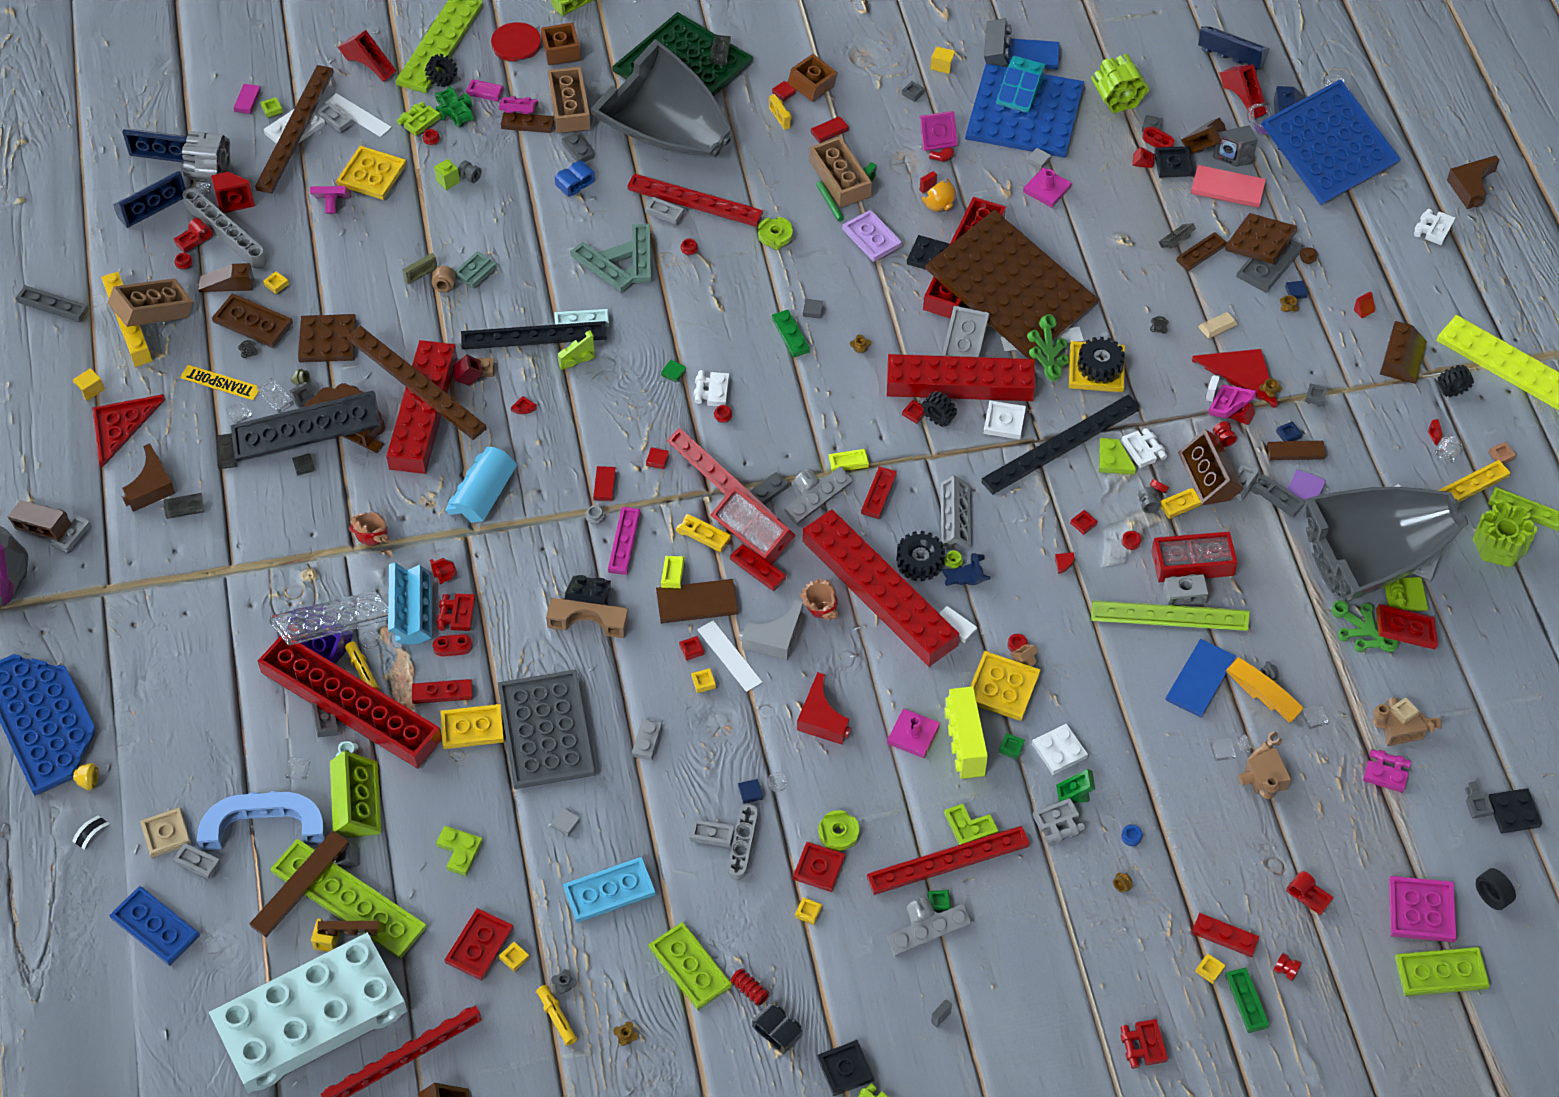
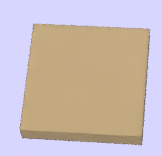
M180 807L140 821L151 858L180 849L184 843L192 845Z

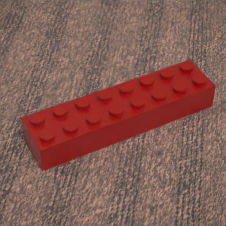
M973 197L949 245L994 209L1005 218L1006 206ZM933 277L924 295L923 310L951 319L953 307H963L965 303Z
M419 340L412 367L446 394H448L453 375L452 366L457 361L455 344ZM407 387L405 388L386 455L389 470L426 474L442 415Z
M888 354L887 396L927 398L932 392L937 391L938 393L942 392V395H947V399L1033 402L1035 392V360Z

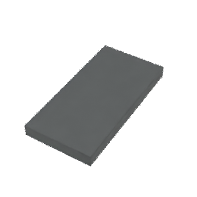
M1291 239L1274 264L1249 258L1237 272L1236 277L1267 293L1300 254L1304 246Z

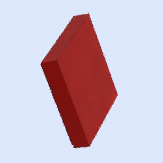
M806 841L793 874V880L832 892L846 854Z

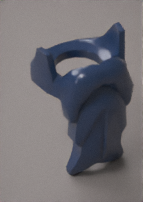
M972 553L970 564L954 570L942 569L943 575L947 578L945 585H977L983 581L990 580V576L983 574V569L979 564V561L985 560V555Z

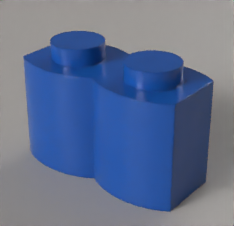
M583 161L572 163L568 169L559 171L555 176V185L568 197L575 195L595 181V172Z

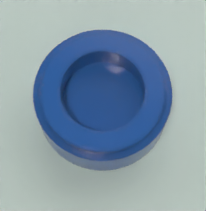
M1127 825L1122 830L1121 839L1128 846H1137L1142 840V830L1136 825Z

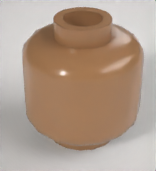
M449 266L437 267L432 276L431 282L433 287L440 292L452 290L456 281V273Z

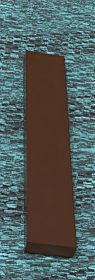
M332 831L249 923L250 927L267 938L349 846V841L335 831Z

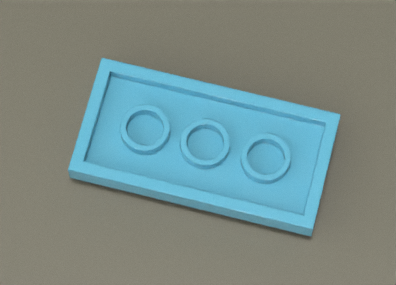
M642 857L562 884L576 923L656 896Z

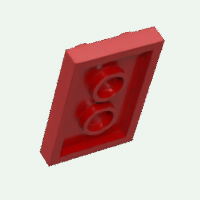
M1378 604L1376 615L1380 637L1424 648L1436 649L1438 639L1434 617Z
M476 908L444 959L445 963L482 981L514 930V926Z

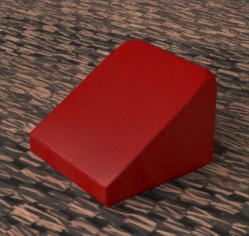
M1140 147L1133 153L1132 165L1153 168L1154 154Z
M1371 291L1356 299L1354 311L1361 318L1375 312L1373 293Z
M1248 403L1229 416V418L1249 425L1255 415V410L1252 404Z

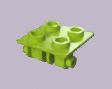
M1421 577L1402 578L1384 587L1388 606L1407 611H1428Z

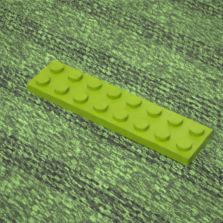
M448 0L397 77L396 85L427 94L433 85L431 83L432 80H428V76L425 75L427 63L436 54L439 56L443 54V57L447 55L449 56L448 59L451 57L482 9L483 1ZM436 67L438 72H441L443 69L441 67Z
M296 839L270 868V871L284 882H287L315 850L299 839ZM335 863L325 871L305 894L306 897L342 921H380L385 923V932H378V936H370L374 943L398 959H401L427 929L425 923Z

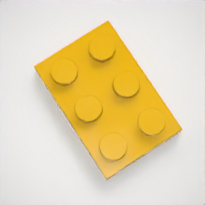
M501 704L440 711L443 749L504 743Z

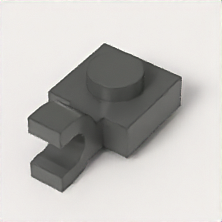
M1477 781L1469 782V787H1466L1465 791L1468 795L1466 803L1472 819L1491 816L1494 811L1488 795H1481Z

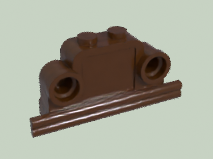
M341 383L335 389L331 387L322 388L303 407L364 392L354 385L350 386L346 383ZM378 411L380 427L342 437L378 453L383 444L374 440V438L385 430V423L381 413Z

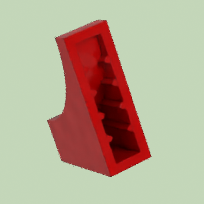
M367 30L348 38L337 47L347 61L354 60L366 65L382 82L397 71Z
M1253 64L1235 66L1219 72L1223 87L1232 90L1239 96L1249 113L1250 119L1268 113Z
M817 672L797 719V731L842 745L844 739H848L852 727H849V718L840 715L828 704L823 693L825 674Z

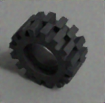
M436 54L427 63L425 75L428 76V80H432L431 83L433 85L437 83L436 86L438 87L440 84L442 87H445V85L449 86L456 77L458 67H456V63H452V58L448 59L449 56L443 57V54H440V56ZM436 67L443 68L447 74L438 72Z
M1456 365L1455 368L1452 366L1450 370H1444L1445 373H1441L1437 378V383L1446 397H1452L1453 395L1456 397L1459 393L1462 395L1464 394L1463 391L1467 392L1469 390L1468 387L1471 388L1473 386L1474 379L1468 367L1464 365Z
M937 391L932 392L922 403L923 412L926 413L925 416L930 417L929 420L931 422L934 421V424L937 425L939 423V426L948 425L957 415V408H955L954 403H951L952 400L950 398L947 399V395H942V392L938 393Z

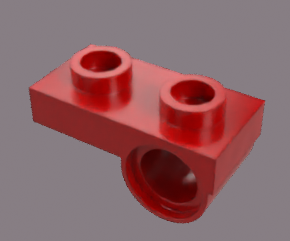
M194 218L188 225L189 230L173 240L186 253L214 236L211 228L200 218Z
M1301 871L1288 885L1286 892L1321 916L1334 897L1315 885L1316 881L1309 873Z

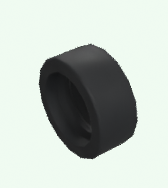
M1490 868L1476 878V889L1483 901L1491 908L1503 910L1515 901V888L1508 877L1501 871Z

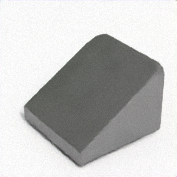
M349 843V846L334 863L342 869L359 866V848Z

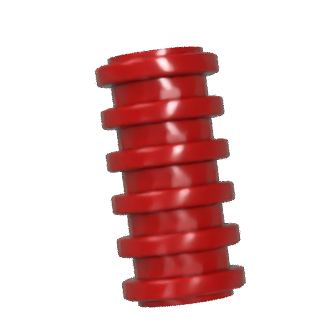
M745 969L737 970L731 977L730 982L732 985L740 989L741 993H745L747 998L750 997V1001H755L754 1004L756 1006L762 1005L769 997V990L760 985L758 981H755L754 977H750L748 972L745 973Z

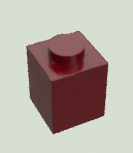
M467 354L452 366L455 381L467 386L473 384L483 375L481 361Z

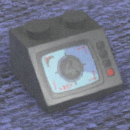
M1250 125L1218 132L1222 141L1215 144L1214 159L1235 167L1253 163L1258 139Z

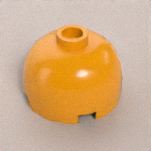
M947 178L946 183L940 181L927 192L929 195L927 198L923 196L921 199L928 209L934 212H941L943 210L947 212L954 206L956 189Z

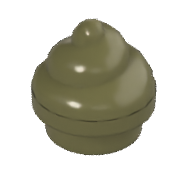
M298 369L290 380L296 386L303 382L309 384L310 374L307 370Z

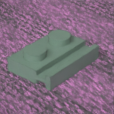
M477 251L455 270L456 278L466 285L469 284L474 289L497 268L496 262H491L488 257Z

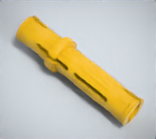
M352 641L346 644L345 649L351 658L350 662L356 668L361 680L380 691V687L366 663L367 658L361 653L357 643Z
M547 984L539 987L536 993L544 1005L543 1009L551 1017L565 1046L574 1044L578 1038L560 1009V1002L554 998Z

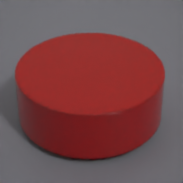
M1152 479L1149 484L1164 494L1169 489L1167 485L1155 479Z
M1127 531L1123 534L1122 545L1126 549L1136 550L1140 547L1141 536L1138 532Z
M1013 634L1009 637L1007 646L1013 653L1020 647L1028 644V641L1022 634Z

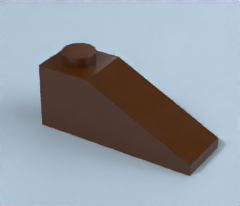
M230 264L200 276L198 291H253L254 276L251 264Z

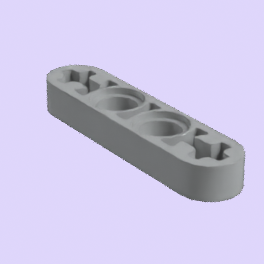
M750 804L740 808L728 862V875L734 880L743 879L748 868L758 819L756 807ZM747 812H751L749 823L746 822ZM748 829L750 835L743 837L739 834V831ZM738 847H744L747 852L743 855H738L735 850ZM737 861H739L740 870L738 872H734V869L737 865Z

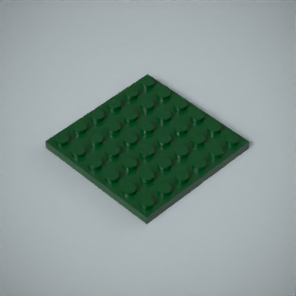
M677 12L614 64L612 71L627 80L634 72V61L656 39L684 62L714 96L753 62V56Z

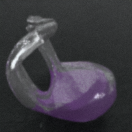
M1263 102L1262 104L1249 107L1247 110L1249 123L1258 133L1268 135L1264 127L1255 121L1254 108L1264 106L1269 118L1273 115L1270 103Z

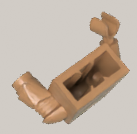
M1396 697L1388 699L1387 705L1379 704L1374 709L1372 722L1375 727L1383 729L1387 746L1423 740L1428 729L1430 732H1434L1435 728L1442 729L1440 718L1430 719L1421 712L1403 725L1390 711V708L1399 702Z
M1275 731L1268 735V742H1263L1250 755L1246 763L1245 773L1238 774V781L1241 786L1251 784L1255 793H1260L1265 799L1273 798L1276 791L1288 790L1291 778L1276 747L1272 748L1273 745L1278 746L1282 743L1281 738L1273 741L1274 737L1278 735Z

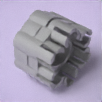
M188 132L190 136H187L186 143L182 148V154H189L182 156L183 160H187L183 163V168H187V170H183L184 176H188L189 180L212 182L211 175L229 171L231 164L230 140L224 134Z

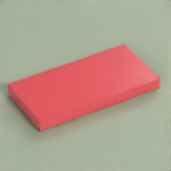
M1198 165L1191 194L1259 208L1266 179Z

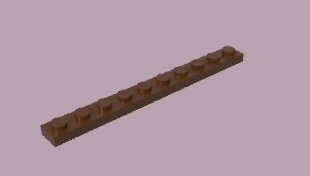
M321 65L316 66L255 185L256 191L273 194L334 73L333 68Z
M361 325L347 335L349 342L469 438L474 440L487 430L486 424Z

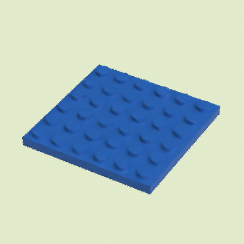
M985 64L965 139L1031 152L1038 148L1050 155L1065 158L1084 81L1044 74V79L1029 113L996 104L1008 67Z
M1341 79L1272 115L1261 123L1320 205L1325 204L1401 160Z

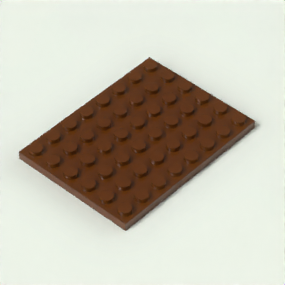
M995 209L925 266L929 273L969 308L989 313L988 324L1028 359H1033L1029 354V350L1035 346L1039 347L1036 342L1029 341L1028 333L1032 330L1038 331L1040 337L1045 342L1044 330L1039 324L1043 316L1051 314L1056 320V326L1051 329L1053 342L1099 302L1095 295Z

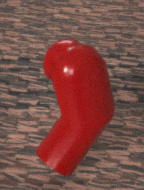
M947 147L940 152L930 151L929 159L945 162L953 157L954 150L951 147Z

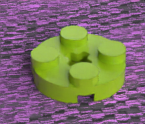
M769 217L759 224L758 239L766 246L779 250L792 240V225L783 217H777V219Z
M834 810L828 812L819 822L818 836L826 848L836 851L846 850L856 845L859 837V824L854 816L848 815L847 812ZM836 827H840L841 830H844L841 834H837L834 832L836 830Z

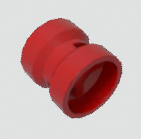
M1228 421L1216 424L1212 430L1214 435L1220 438L1223 447H1228L1237 440V436L1234 431H1231L1232 427Z
M1282 952L1273 971L1278 974H1286V978L1293 981L1302 962L1298 960L1292 961L1289 955Z

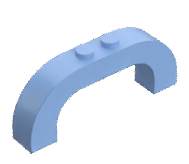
M271 791L260 794L251 792L225 798L213 805L200 822L197 842L201 851L221 850L224 831L231 823L240 819L294 817L302 823V837L305 844L322 843L326 838V830L319 809L307 797L292 792Z

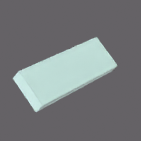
M608 309L554 312L555 324L605 321L606 327H609Z

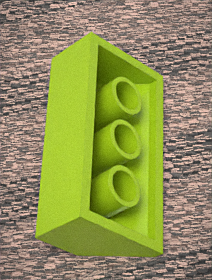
M343 751L330 761L333 831L348 838L378 835L382 833L378 763L375 760Z

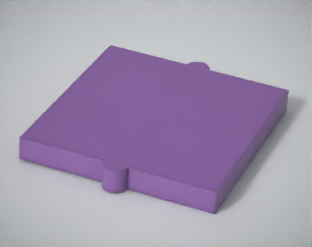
M1296 469L1288 490L1305 501L1306 498L1319 496L1326 480L1313 476L1312 473L1308 474Z

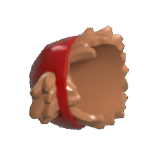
M378 512L359 513L351 518L352 521L350 523L352 525L349 526V531L355 533L360 543L367 546H375L382 542H388V528L383 516H380Z
M817 579L815 582L811 581L810 584H806L800 597L803 599V605L807 607L811 615L829 621L837 619L838 599L836 597V590L830 584V581L823 579L820 581Z

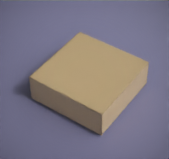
M1404 698L1390 708V711L1403 725L1418 716L1420 712L1407 698Z

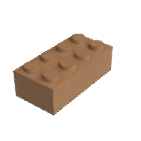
M581 67L547 70L556 133L590 130V114Z
M841 136L810 147L809 162L840 208L871 197L872 182Z
M173 278L114 286L108 304L125 326L129 327L188 318L194 301L178 281Z

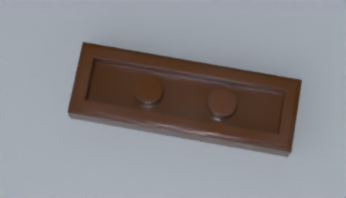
M1214 232L1179 255L1176 261L1189 272L1223 249L1227 242Z
M1323 440L1267 442L1269 461L1325 459L1326 457Z

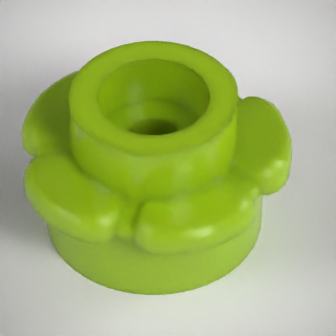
M953 550L946 554V559L944 560L946 566L956 569L959 565L963 564V558L958 551Z

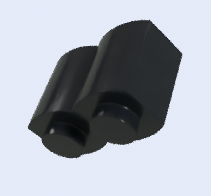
M769 1003L752 1020V1027L755 1031L768 1040L782 1054H785L801 1038V1025L795 1019L791 1020L786 1017L785 1011L778 1005L775 1006Z

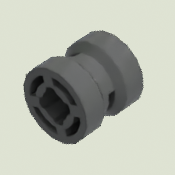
M464 160L458 167L459 176L467 178L471 183L477 182L481 176V168L476 165L472 166L471 162Z
M1154 487L1143 488L1138 493L1139 500L1142 502V510L1145 513H1153L1161 508V503L1157 498L1158 494Z

